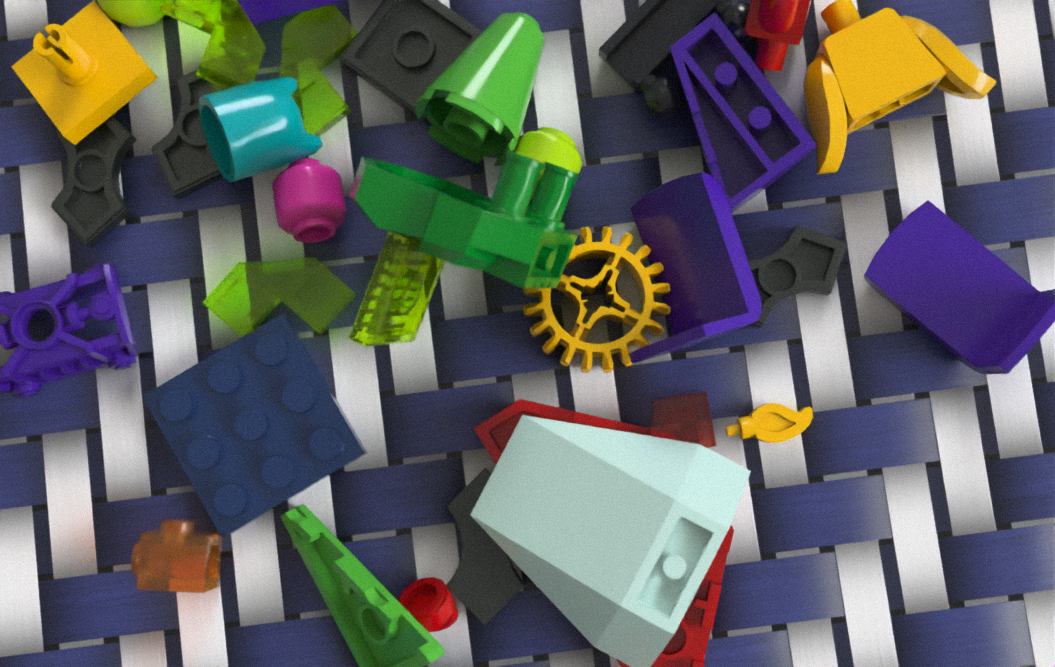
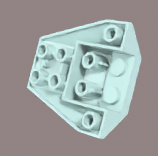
M522 415L470 515L595 648L630 667H651L675 634L724 540L751 471L697 443Z

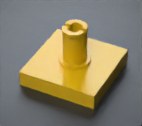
M94 0L62 26L50 24L44 27L50 36L46 38L39 31L33 39L34 49L11 66L61 134L74 145L79 143L158 78L114 22Z

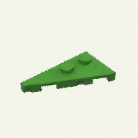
M304 504L280 516L359 667H423L445 654L441 644Z

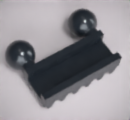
M646 0L599 48L598 56L632 88L644 93V106L651 116L660 120L672 119L681 113L686 104L681 83L672 77L656 76L667 60L672 59L670 46L714 12L739 44L750 41L754 37L744 34L750 3L740 0Z

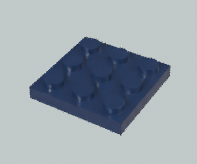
M284 313L142 396L222 538L231 535L367 454L290 318Z

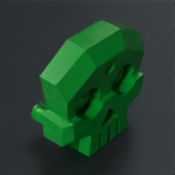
M509 150L506 152V159L492 198L442 178L401 165L365 157L361 158L349 193L350 198L377 228L421 238L417 250L451 264L487 272L523 289L557 288L578 236L564 229L566 223L562 222L561 219L576 179L578 180L580 174L546 161L544 164ZM541 169H542V170H543V173H542V176H541V178H540V181H539L538 187H537V189H536L535 195H534V197H533L531 206H530L529 209H527L528 204H529L530 199H531V196H532V194H533L535 185H536V183H537L538 177H539L540 172H541Z

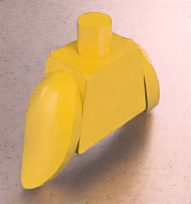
M836 0L821 12V17L832 35L821 42L814 56V61L806 69L803 82L807 120L813 140L817 144L815 148L817 174L838 171L844 157L848 134L931 93L935 87L950 95L965 99H982L995 86L996 80L977 68L947 36L931 24L911 16H899L892 8H884L862 19L851 0Z

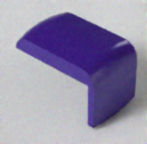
M701 172L681 176L652 190L631 207L643 246L647 245L651 249L647 257L649 264L652 265L660 262L664 267V270L654 279L656 284L663 282L670 285V292L660 297L663 303L670 306V313L667 317L674 335L630 352L629 356L632 364L685 349L752 324L759 319L762 308L760 295L725 194L714 177Z
M929 200L910 213L891 232L874 255L864 274L866 282L882 297L958 360L981 374H1008L1055 322V289L1038 291Z

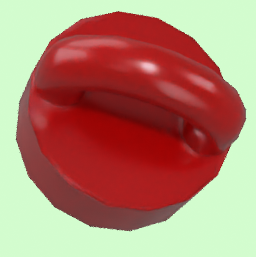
M429 577L414 581L404 589L398 598V601L428 632L444 630L457 621L458 611L455 606L454 597L441 579Z

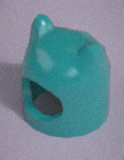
M280 77L270 80L252 81L206 94L199 98L200 121L207 145L218 170L229 183L264 173L313 155L323 146L320 137L306 132L300 109L292 97L298 88L295 78Z

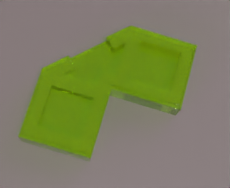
M163 0L159 12L211 35L196 71V76L226 89L255 80L266 46L237 0Z
M334 4L303 11L284 26L281 44L283 52L279 78L291 77L296 79L298 88L292 97L300 109L306 132L318 137L352 112L320 72L341 56L358 35Z
M310 257L286 261L238 262L202 303L241 338L254 331L280 301H283L316 332L322 334L357 294L316 258Z

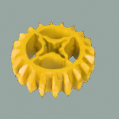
M588 226L582 227L580 231L581 245L575 246L574 244L564 268L565 270L570 265L585 259H606L607 262L600 273L591 279H582L574 275L569 277L562 273L557 288H555L563 292L564 296L573 301L578 308V318L570 334L560 326L553 314L550 301L552 288L523 289L524 294L540 298V302L530 303L523 307L525 316L534 317L541 315L543 319L530 328L531 335L537 337L549 331L552 337L545 342L542 350L548 355L559 344L566 348L560 360V364L564 367H568L571 363L574 353L582 355L581 372L583 373L590 372L593 357H601V368L604 373L613 371L611 355L618 354L625 367L631 366L632 362L629 356L631 351L628 347L633 345L636 349H640L650 345L649 341L642 336L643 332L660 337L664 332V328L659 323L651 320V316L663 317L670 313V306L665 303L654 302V297H660L670 292V285L663 282L652 284L651 282L652 278L658 276L664 270L663 265L659 262L645 268L642 262L648 257L651 249L644 245L639 248L635 255L627 251L633 240V235L630 233H625L622 236L619 246L611 244L612 228L607 226L603 227L600 242H592L590 228ZM622 267L632 276L637 284L641 300L640 312L630 308V303L620 298L616 292L615 282ZM609 277L610 279L605 288L607 295L604 300H611V307L600 306L596 313H592L588 323L583 324L588 311L585 308L588 300H581V294L584 292L593 294L597 287H601L604 279ZM602 320H611L618 324L623 322L633 328L625 336L613 342L603 344L585 342L592 327Z

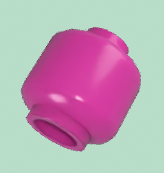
M302 158L291 162L288 168L280 172L274 179L272 188L277 224L287 234L293 235L296 241L314 243L327 240L334 236L336 229L346 220V203L342 178L332 167L320 164L316 159Z

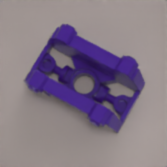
M115 264L93 265L84 272L85 274H68L67 279L19 293H10V291L0 292V344L6 350L16 348L6 364L0 366V392H12L14 397L27 398L36 395V392L41 390L40 385L109 366V369H116V371L132 367L131 364L136 363L135 357L138 356L133 331L130 330V322ZM93 296L89 306L83 308L77 302H73ZM47 310L54 319L55 327L49 338L37 342L31 337L28 324L35 313ZM93 317L105 322H116L119 330L118 333L90 341L71 334L72 331L84 328L85 320Z

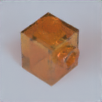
M176 519L161 520L160 529L141 532L140 541L135 543L131 557L132 572L134 575H138L137 590L205 593L219 587L222 537L219 532L196 531L195 521Z

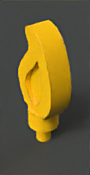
M777 403L762 404L756 407L749 416L737 418V424L725 426V433L727 437L739 434L741 439L753 437L761 442H783L799 435L810 425L813 419V410L811 407H803L798 412H795Z

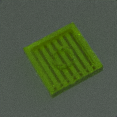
M392 231L388 232L348 339L365 347L415 341L445 263L441 259L417 250L421 238Z

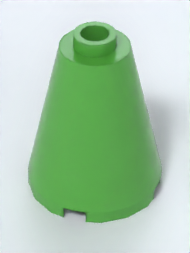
M522 12L500 14L420 95L415 104V116L419 121L422 115H425L432 124L427 133L435 141L449 151L469 161L480 164L483 157L488 156L497 158L494 166L504 165L507 150L514 152L516 144L518 145L545 44L544 35L540 31L537 21Z

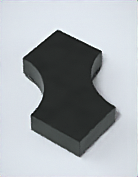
M225 56L177 79L181 97L178 118L169 134L151 148L172 195L178 200L224 178L214 162L204 136L199 114V98L206 94L240 85L230 62Z
M114 114L76 145L67 140L60 131L56 132L66 149L68 172L64 187L51 203V208L76 236L90 248L97 245L132 213L121 195L119 174L124 156L137 139Z
M796 225L792 229L787 241L779 250L764 258L748 260L762 303L759 319L749 325L757 328L762 327L773 307L789 296L799 293H817L826 296L831 294L848 243Z
M484 468L446 507L455 518L462 539L461 559L454 576L447 583V587L484 625L524 586L522 579L512 566L510 557L470 515L492 474L487 468Z

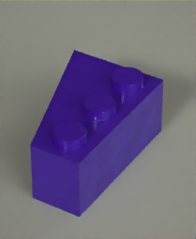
M715 12L670 46L672 63L678 81L681 83L686 105L709 174L720 184L732 214L810 156L817 144Z

